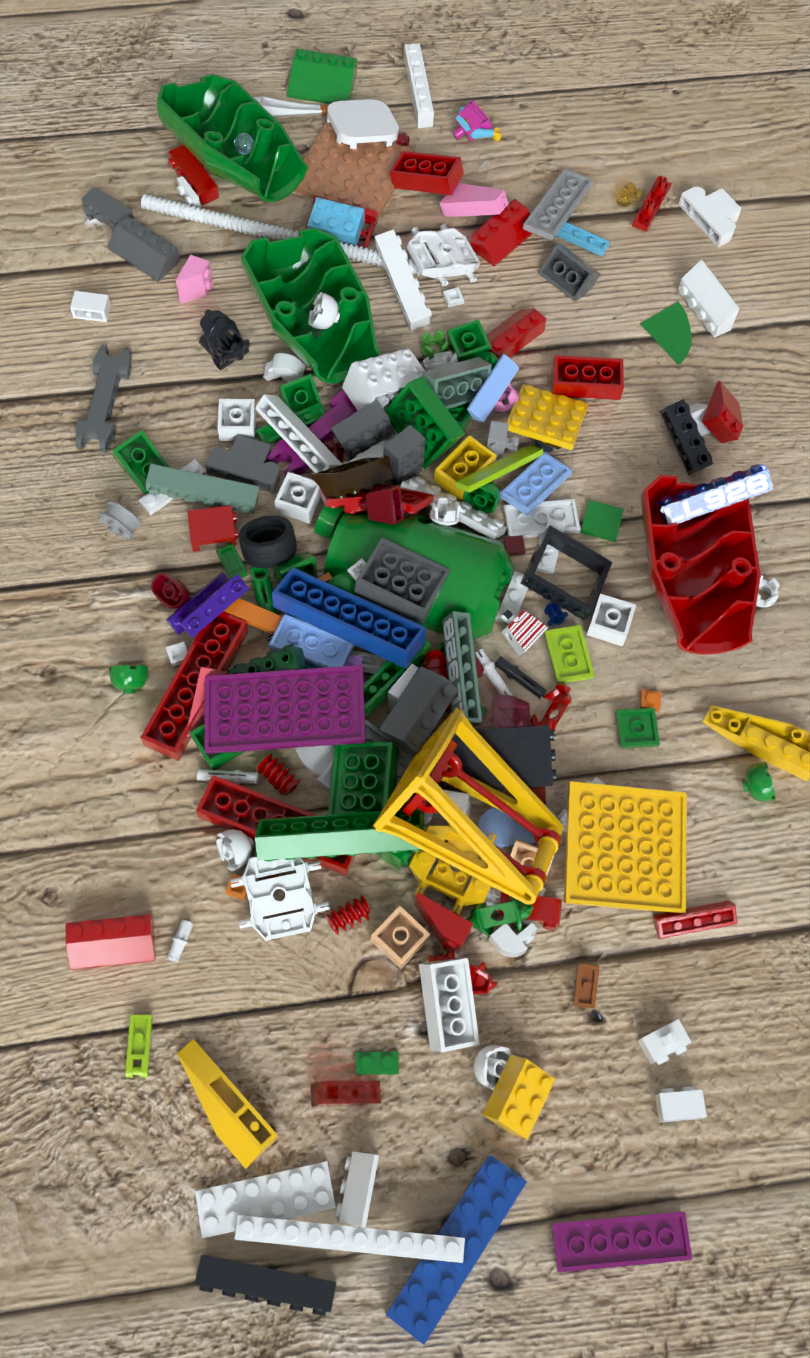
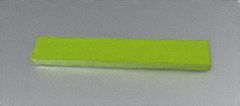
M528 445L457 481L456 488L470 493L542 456L543 449Z

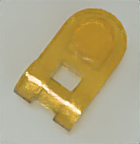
M629 182L617 193L616 202L623 207L629 206L642 196L643 190L637 189L632 182Z

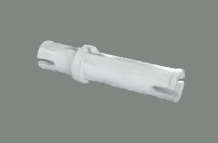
M480 649V653L475 652V655L484 668L483 674L487 675L502 701L507 702V697L510 700L514 695L495 669L494 662H491L484 650Z
M201 768L197 772L198 781L210 782L214 775L238 785L240 783L257 785L258 772H241L240 769L224 771Z

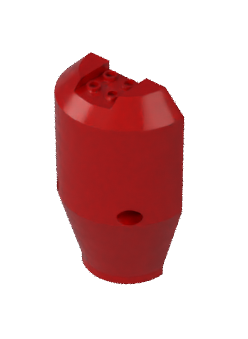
M659 475L642 492L641 508L650 582L676 636L677 645L685 652L701 655L721 654L740 649L753 641L752 629L761 578L749 497L747 496L728 503V494L739 489L735 487L726 493L727 486L733 484L729 480L712 479L708 485L703 483L689 484L687 482L678 483L677 476ZM721 489L724 492L725 503L716 508L708 509L707 505L718 503L720 500L707 503L705 495ZM743 492L736 494L733 497L743 494ZM719 494L710 496V499L718 497ZM683 502H688L690 512L701 508L703 512L686 518ZM669 507L672 519L684 515L685 518L668 524L664 509Z

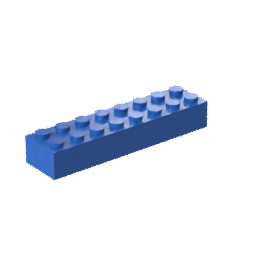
M292 568L272 591L274 608L403 668L408 667L425 643L426 627L296 568Z
M489 1154L437 1233V1235L465 1238L463 1263L421 1259L389 1307L386 1316L424 1345L527 1181Z

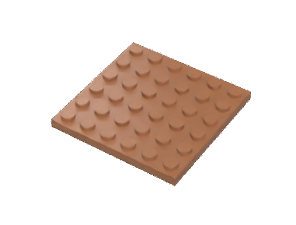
M326 122L304 158V162L309 168L303 181L294 192L313 199L314 196L374 210L377 211L379 218L395 190L390 177V170L402 151L415 152V149L407 146L402 147L397 145L396 142H392V146L386 147L384 141L357 143L356 149H350V145L343 142L339 144L336 141L337 134L331 122Z

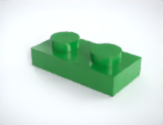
M398 1051L356 1052V1076L399 1075Z

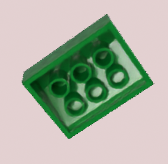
M296 49L292 62L287 97L326 104L337 101H349L357 75V58Z
M423 376L408 382L385 410L398 434L411 425L426 438L424 469L433 464L465 434Z
M393 742L335 745L328 815L383 810L396 788L399 748Z

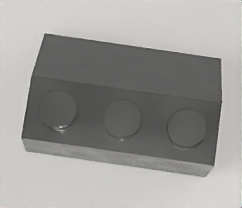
M556 244L538 272L575 302L592 289L601 275L565 246Z

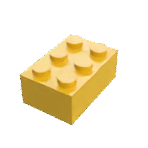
M469 435L435 469L434 482L462 502L465 491L457 489L456 482L495 463L497 455Z
M510 1054L482 1115L510 1134L528 1140L555 1078L528 1059Z

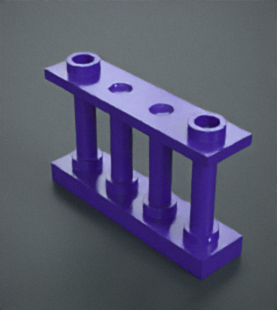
M221 572L170 615L166 621L176 634L180 635L185 630L193 638L249 588L238 574L229 580L226 574Z

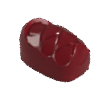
M158 573L152 581L151 590L162 604L170 609L180 608L191 598L189 589L181 581L167 573Z

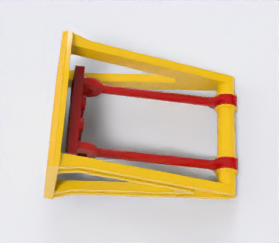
M457 707L422 746L419 752L415 754L373 825L377 832H385L397 836L525 904H533L538 893L542 890L547 878V870L554 853L558 850L561 834L564 829L563 824L473 728L464 715V711L462 709L459 710ZM455 733L517 800L470 777L462 771V762L453 753L457 744L451 739ZM441 780L506 813L530 831L539 846L531 866L520 864L492 843L438 785ZM407 800L408 802L403 811L409 816L416 808L425 813H440L486 863L396 817L395 813Z

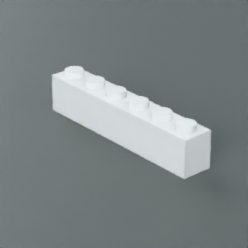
M420 43L405 44L404 63L417 128L433 127L434 110Z
M393 229L375 236L376 248L410 330L429 325L430 317H432L431 311L424 304L426 302L424 294L419 292V282L412 275L414 273L412 265L406 261L408 257L405 249H401L400 245L402 243L399 235L396 236Z
M266 394L262 396L255 409L315 473L342 465L278 396Z

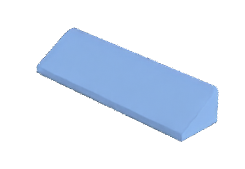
M505 354L502 355L467 408L472 418L476 421L484 422L519 370L518 365Z

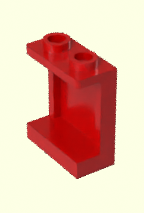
M231 505L187 511L193 552L200 551V545L230 541L233 542L234 546L237 545L236 539H239V530L234 527V523H237L236 512H232Z

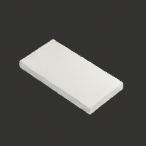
M575 499L543 501L528 516L511 504L503 506L508 537L523 535V538L541 537L545 531L548 518L565 522L564 534L580 533L581 530Z

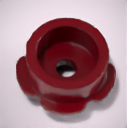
M405 132L403 134L399 133L397 145L402 147L408 146L409 136Z

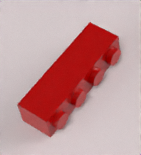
M184 145L168 151L169 166L171 169L174 168L178 178L184 177L199 197L202 206L219 198L218 186Z

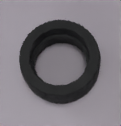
M269 515L247 522L239 532L242 555L249 565L256 568L280 566L293 558L297 551L293 526L288 519L281 516Z

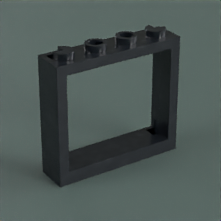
M549 525L538 541L520 584L541 595L544 599L555 603L560 608L567 610L574 616L585 620L593 613L612 561ZM547 544L599 574L587 604L535 574Z

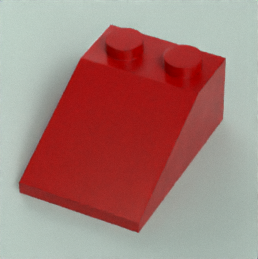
M717 381L702 423L722 444L739 439L743 428V421L739 402L721 381Z
M418 892L415 900L416 909L439 943L443 945L442 948L447 952L454 950L455 953L459 954L471 932L473 923Z

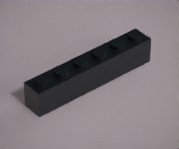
M201 1255L195 1285H200L199 1290L213 1293L214 1288L220 1289L224 1296L235 1297L236 1293L244 1294V1300L258 1302V1298L268 1299V1305L280 1307L281 1302L290 1304L289 1309L303 1312L304 1307L313 1309L312 1314L326 1316V1312L331 1313L337 1284L335 1281L209 1255Z

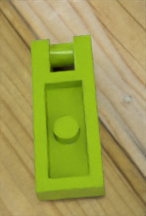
M130 1015L126 1078H133L134 1075H141V1078L149 1077L152 1015ZM134 1060H142L141 1066H134Z

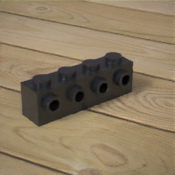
M684 399L659 411L688 476L714 464L712 455L705 446V440L700 435L697 423L690 413V407Z

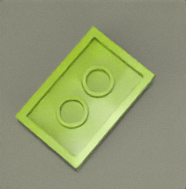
M581 625L546 630L544 632L556 684L594 679L595 674Z

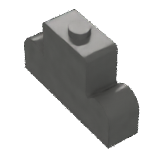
M238 435L229 453L223 447H216L211 451L205 464L208 475L259 486L260 490L274 494L280 482L279 466L267 460L271 453L270 444L261 442L256 438L251 439Z

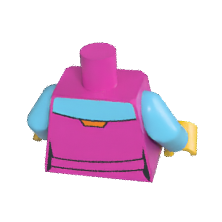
M474 100L470 101L467 106L460 108L455 118L458 128L452 132L457 140L464 135L469 141L484 137L493 138L495 141L501 139L502 133H499L500 129L496 127L493 130L489 118Z

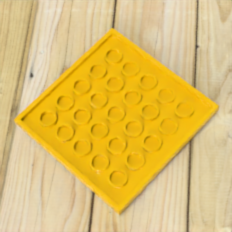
M568 782L564 904L686 913L687 793Z

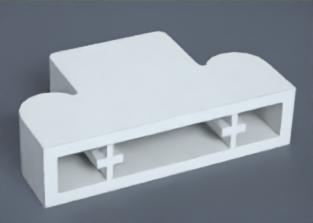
M693 187L683 192L678 205L717 247L731 241L736 228L735 222H737L741 207L723 189H719L708 196H705V190L701 187Z

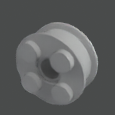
M107 501V508L103 513L99 512L98 521L109 527L108 531L113 535L117 536L120 534L126 540L132 539V533L137 527L140 528L142 526L141 522L123 506L113 501Z

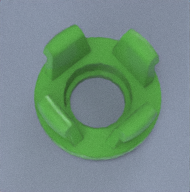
M437 330L435 335L430 336L428 332L423 334L420 350L426 358L432 359L434 354H436L434 349L430 347L432 345L440 348V351L437 353L448 352V342L445 340V333L443 331Z

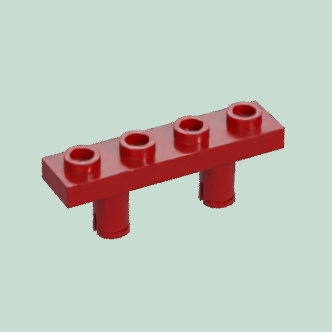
M657 177L637 213L632 227L645 232L648 231L671 188L672 183L668 182L666 177Z

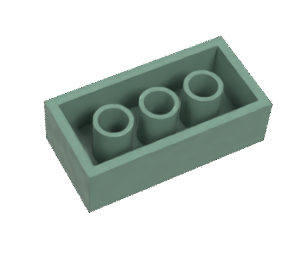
M476 357L424 371L422 376L444 406L449 409L472 402L490 375L491 364Z

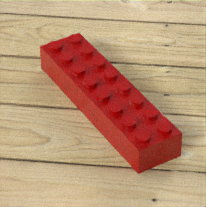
M222 612L197 634L140 737L145 747L177 761L180 760L192 738L191 736H186L205 701L204 699L188 725L200 669L204 667L228 671L249 632L247 621Z
M214 775L196 809L198 818L228 830L239 829L253 840H255L259 819L316 816ZM345 854L336 857L317 856L313 859L302 858L309 862L320 860L321 864L318 865L347 876L355 856Z

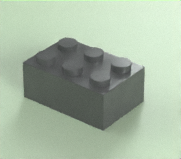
M377 399L331 428L349 460L395 433L388 415Z
M411 425L384 445L383 457H389L393 477L388 481L393 485L401 486L403 481L420 474L423 470L426 438Z

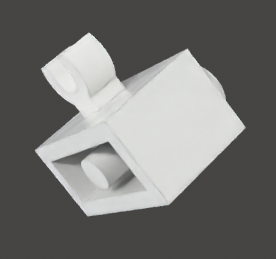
M679 1019L638 1041L650 1065L655 1062L660 1065L670 1060L668 1055L674 1052L676 1055L687 1051L686 1046L692 1043Z

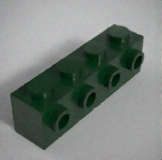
M286 645L281 651H271L266 653L265 657L250 659L249 663L236 664L233 666V669L227 671V674L307 669L303 649L294 645Z

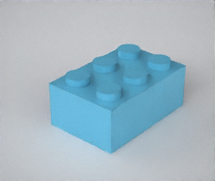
M316 197L307 229L317 228L336 236L339 242L355 246L358 244L365 222V212L363 208Z

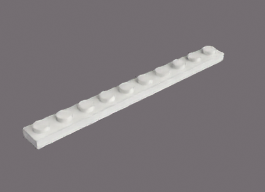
M238 1215L235 1240L457 1263H463L465 1238L243 1215Z

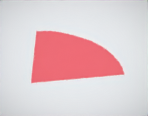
M201 667L188 725L205 699V676L228 675L227 671ZM205 701L186 737H189L190 732L205 723Z

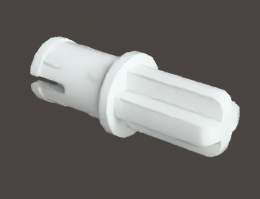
M187 920L181 921L176 936L172 937L173 943L166 956L168 960L176 963L179 962L185 945H188L187 939L192 930L193 923Z

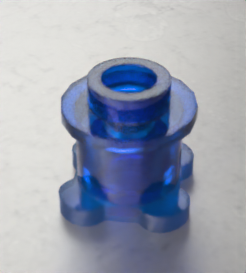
M553 602L547 604L544 609V613L550 619L547 622L549 626L560 625L568 617V613L563 612Z

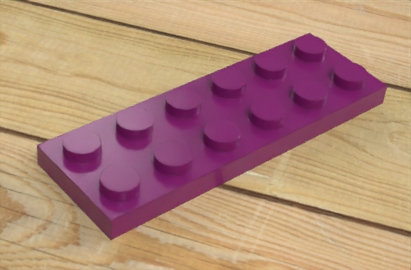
M685 1211L551 1224L557 1272L692 1260Z

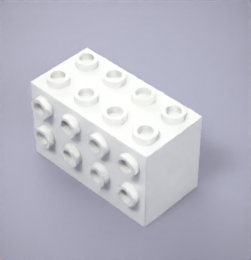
M409 348L398 350L393 353L383 354L374 358L370 357L366 360L352 363L342 388L358 411L376 399L385 411L407 383L421 377L422 372L425 370Z

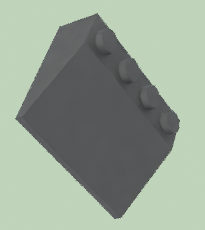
M381 538L356 579L354 592L423 625L450 573V569Z

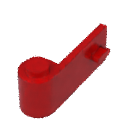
M502 891L500 903L510 901L508 899L509 895ZM537 896L536 901L532 904L534 907L532 913L525 920L539 921V924L543 925L544 929L555 930V927L560 926L562 900ZM499 909L498 916L504 917L503 911Z

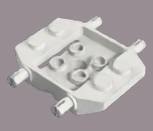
M446 224L440 226L441 231L419 232L417 227L411 230L414 237L408 243L407 250L421 275L439 279L442 286L448 284L445 277L466 275L471 283L477 280L473 272L479 268L481 263L463 234L455 228L448 229ZM429 252H431V253L433 254V256H434V258H435V262H434V260H433V258L431 257V255H430Z
M257 857L249 858L244 875L240 878L230 879L231 883L239 881V883L231 884L232 888L242 885L246 887L251 917L239 920V924H242L239 925L240 929L252 926L265 941L311 931L316 914L321 911L330 910V906L322 907L329 905L328 901L316 904L313 900L308 873L313 870L322 869L321 865L313 867V865L321 864L320 860L308 863L303 858H296L294 860L275 859L274 861L266 862L258 860ZM296 870L294 874L256 881L255 879ZM276 889H282L285 892V898L282 901L274 898ZM301 908L304 909V911L263 919L264 916Z

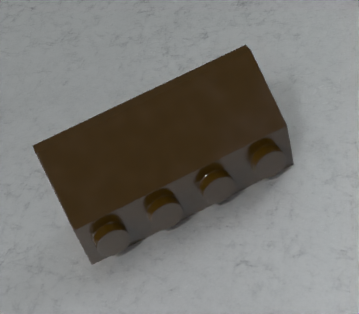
M389 457L361 458L311 474L312 479L327 496H335L336 499L345 498L348 493H360V489H372L373 485L386 484V480L393 478Z

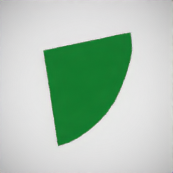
M679 301L640 323L678 365L684 361L691 347L692 335L687 314Z

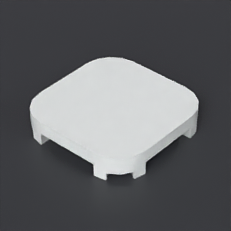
M374 99L337 101L328 106L327 123L331 122L337 134L336 141L339 144L343 142L350 145V149H356L357 143L384 141L386 147L392 146V142L398 138L399 126L389 107L381 101Z

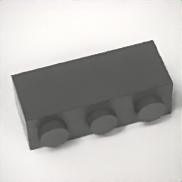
M95 187L81 199L85 213L92 215L100 223L108 225L113 231L115 226L125 216L128 215L134 219L131 209Z

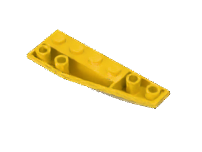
M711 705L703 723L756 757L808 782L810 778L809 732L790 723Z
M192 1039L177 1053L179 1060L216 1135L243 1167L247 1169L279 1136L198 1043Z

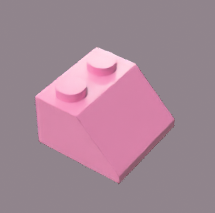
M193 255L189 256L176 279L180 303L204 297L212 289V270L208 260Z

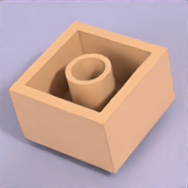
M399 906L371 935V942L395 965L402 969L429 940L430 933Z

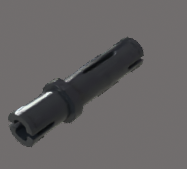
M502 656L495 662V666L507 674L509 679L512 678L539 699L546 693L547 690L523 673L517 665L514 666Z

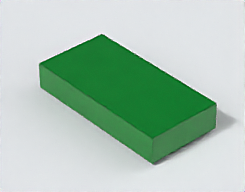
M233 543L216 550V554L229 579L236 574L241 578L248 576V572Z

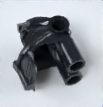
M207 309L204 312L205 315L200 320V326L204 334L200 337L199 344L212 356L216 367L219 370H223L234 363V360H243L244 355L249 353L250 342L248 339L244 341L241 338L235 321L231 320L226 314L221 311Z

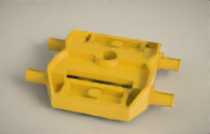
M450 824L447 826L428 827L427 833L444 842L445 840L448 841V844L477 859L481 857ZM489 832L487 838L494 843L497 835L494 834L492 837L493 833ZM423 850L415 853L409 865L410 870L419 882L414 892L415 895L419 891L423 895L426 887L441 892L456 901L452 912H456L457 915H460L463 906L484 903L491 888L490 885L472 877L466 892H464L463 890L470 878L469 874L462 870L453 871L450 868V864L439 859L432 875H429L437 857Z

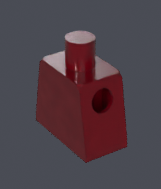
M400 485L376 489L366 493V499H361L360 509L368 510V518L373 521L388 524H397L403 521L404 512Z

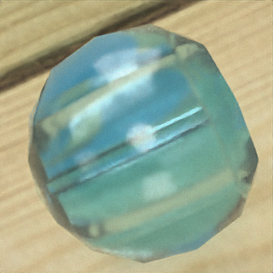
M240 133L235 137L233 144L238 153L247 155L253 151L254 140L249 134Z

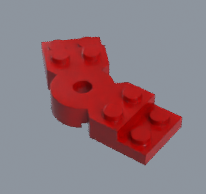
M373 485L372 489H360V493L346 494L347 497L336 499L335 496H327L320 487L319 494L326 507L338 508L341 506L344 512L355 514L357 511H364L360 509L361 499H366V493L390 487L391 485ZM401 488L404 513H417L420 509L434 502L433 494Z

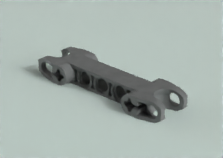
M102 344L96 353L92 371L93 375L99 376L88 417H79L77 420L75 443L77 450H83L88 441L97 439L100 441L101 453H107L113 443L116 433V422L110 421L120 379H129L131 375L132 351L130 347H125L121 355L111 357L109 356L107 345Z

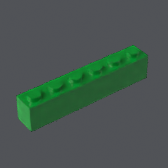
M425 640L424 645L408 667L411 664L418 667L426 659V655L430 652L431 643ZM387 661L364 684L365 719L388 697V691L408 667L403 668L391 661Z

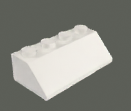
M701 260L681 279L678 290L680 295L688 302L689 307L697 314L698 319L706 326L707 331L715 338L731 331L739 307L703 260Z
M468 958L439 960L419 964L430 1050L442 1053L480 1045Z

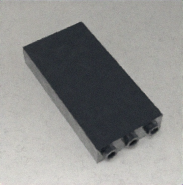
M550 725L474 728L528 787L553 786V781H557L556 769H552V761H556L555 749H551V741H555L554 729H550ZM432 730L429 736L431 737L436 730ZM455 733L451 739L457 744L453 753L460 758L462 771L494 789L506 788ZM442 780L438 784L442 790H460Z

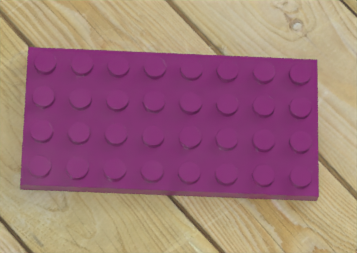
M363 665L205 676L206 754L366 743Z

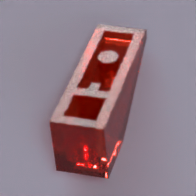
M320 1081L310 1084L311 1107L381 1103L380 1081Z

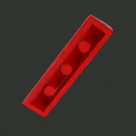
M732 901L688 908L686 913L653 915L659 939L738 924L736 905Z

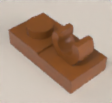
M578 963L573 1006L595 1009L599 965Z

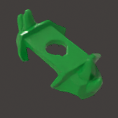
M508 896L510 900L508 902L484 907L486 902L478 904L471 910L470 917L466 920L473 923L474 929H479L490 937L493 934L494 926L515 922L518 930H521V922L531 915L534 907L532 904H525ZM496 909L502 910L504 919L498 921L492 918L491 914H493V911Z

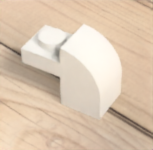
M274 354L273 361L266 363L263 378L269 381L281 376L285 381L290 382L303 377L305 364L289 354Z
M531 923L516 935L507 924H504L490 935L489 942L502 955L518 957L526 953L528 948L524 943L526 945L531 943L536 938L534 934L538 929Z

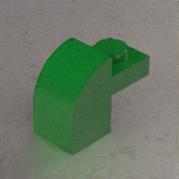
M325 505L318 517L314 532L331 539L341 517L345 513L341 506L330 508Z

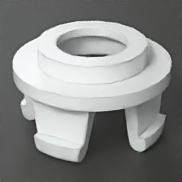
M446 497L438 498L437 505L432 503L430 518L434 522L450 526L460 521L459 512L461 505L458 501L455 502L453 509L448 508Z
M761 575L759 589L767 592L768 599H760L761 596L758 593L756 606L770 607L777 601L780 584L775 578L768 581L763 579Z

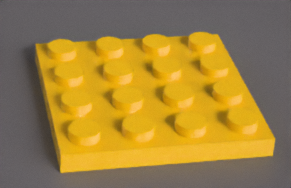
M523 384L519 392V400L514 403L506 422L509 424L508 431L573 450L589 404Z

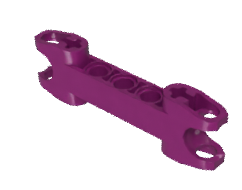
M344 390L340 391L330 401L329 407L332 409L309 427V430L324 445L335 437L331 428L358 411ZM284 439L277 443L276 447L267 457L268 462L277 464L281 461H287L291 463L284 472L285 477L288 472L301 475L310 468Z

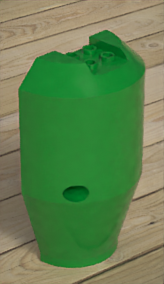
M211 74L200 77V82L178 86L174 82L161 85L157 98V111L162 124L213 175L270 203L286 198L303 181L309 166L302 159L283 126L235 80ZM235 146L245 147L248 152L238 153Z
M317 228L300 230L297 237L269 242L267 237L250 241L241 256L243 270L275 334L314 371L319 380L326 383L344 382L352 363L366 360L370 357H378L380 350L376 343L369 296L336 236ZM320 292L326 293L335 299L338 304V313H340L338 322L333 323L328 329H316L308 324L310 310H314L315 305L313 303Z
M347 512L343 514L328 549L324 575L329 572L333 578L336 574L347 571L361 558L367 563L381 538H384L450 569V573L423 625L414 621L415 623L426 627V629L443 634L442 620L455 611L470 613L473 640L492 632L500 606L499 595L502 593L504 585L509 586L515 569L503 542L451 525H441L432 519L420 515H404L403 521L397 524H388L370 520L368 514H349Z

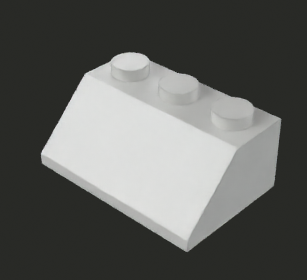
M352 1152V1157L347 1156L345 1170L349 1172L347 1180H342L340 1191L341 1194H344L343 1203H338L336 1217L340 1218L339 1223L366 1228L379 1155Z

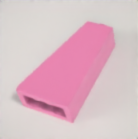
M458 183L453 194L446 195L440 202L444 217L497 215L508 205L505 190Z

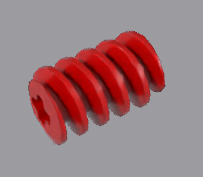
M269 754L260 762L257 772L262 773L263 778L268 779V783L273 784L274 789H279L280 795L287 796L296 789L301 779L293 780L296 774L288 775L290 768L287 767L283 770L282 768L285 763L277 764L279 757L277 756L272 759L273 755Z
M360 895V902L353 898V905L348 901L345 902V909L338 905V913L333 908L330 909V916L324 912L332 931L339 935L340 927L345 932L347 931L346 924L354 928L355 920L362 924L361 917L369 921L370 909L363 895Z

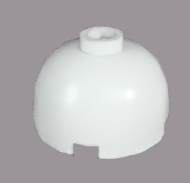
M320 292L314 300V310H310L308 324L316 329H328L333 323L338 322L340 313H338V304L335 299L326 293Z
M450 351L436 353L434 358L429 360V357L423 360L425 371L458 363L457 354L454 353L453 355Z
M230 829L217 834L220 839L216 840L217 849L222 861L225 858L228 861L229 865L226 867L230 871H235L247 865L249 858L253 854L252 848H254L252 838L239 829Z
M490 1045L478 1052L473 1065L474 1074L478 1082L486 1088L494 1090L510 1057L511 1052L509 1048Z

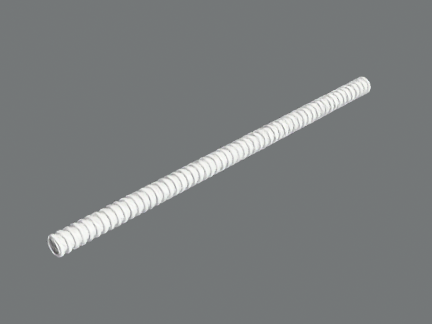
M144 194L141 198L142 209L156 211L157 213L161 212L162 214L166 213V215L171 214V216L185 218L186 220L190 219L191 221L195 220V222L200 221L202 224L205 222L207 225L224 227V229L229 228L231 231L234 229L235 232L249 233V235L254 234V236H259L260 238L267 237L269 240L273 239V241L297 237L299 231L294 232L292 229L289 231L288 228L284 229L283 227L279 228V226L265 225L263 222L260 224L259 221L245 220L243 217L240 219L238 216L235 218L234 215L216 213L214 210L211 212L210 209L206 211L205 208H196V206L182 204L181 202L167 201V199L162 200V198L153 197L152 195ZM340 242L348 259L352 258L354 261L357 259L358 262L372 263V265L377 264L379 267L382 265L385 268L378 250L363 249L362 246L359 248L358 245L353 246V244L348 245V243ZM406 259L407 263L412 265L414 272L412 275L417 274V276H420L421 273L413 259Z

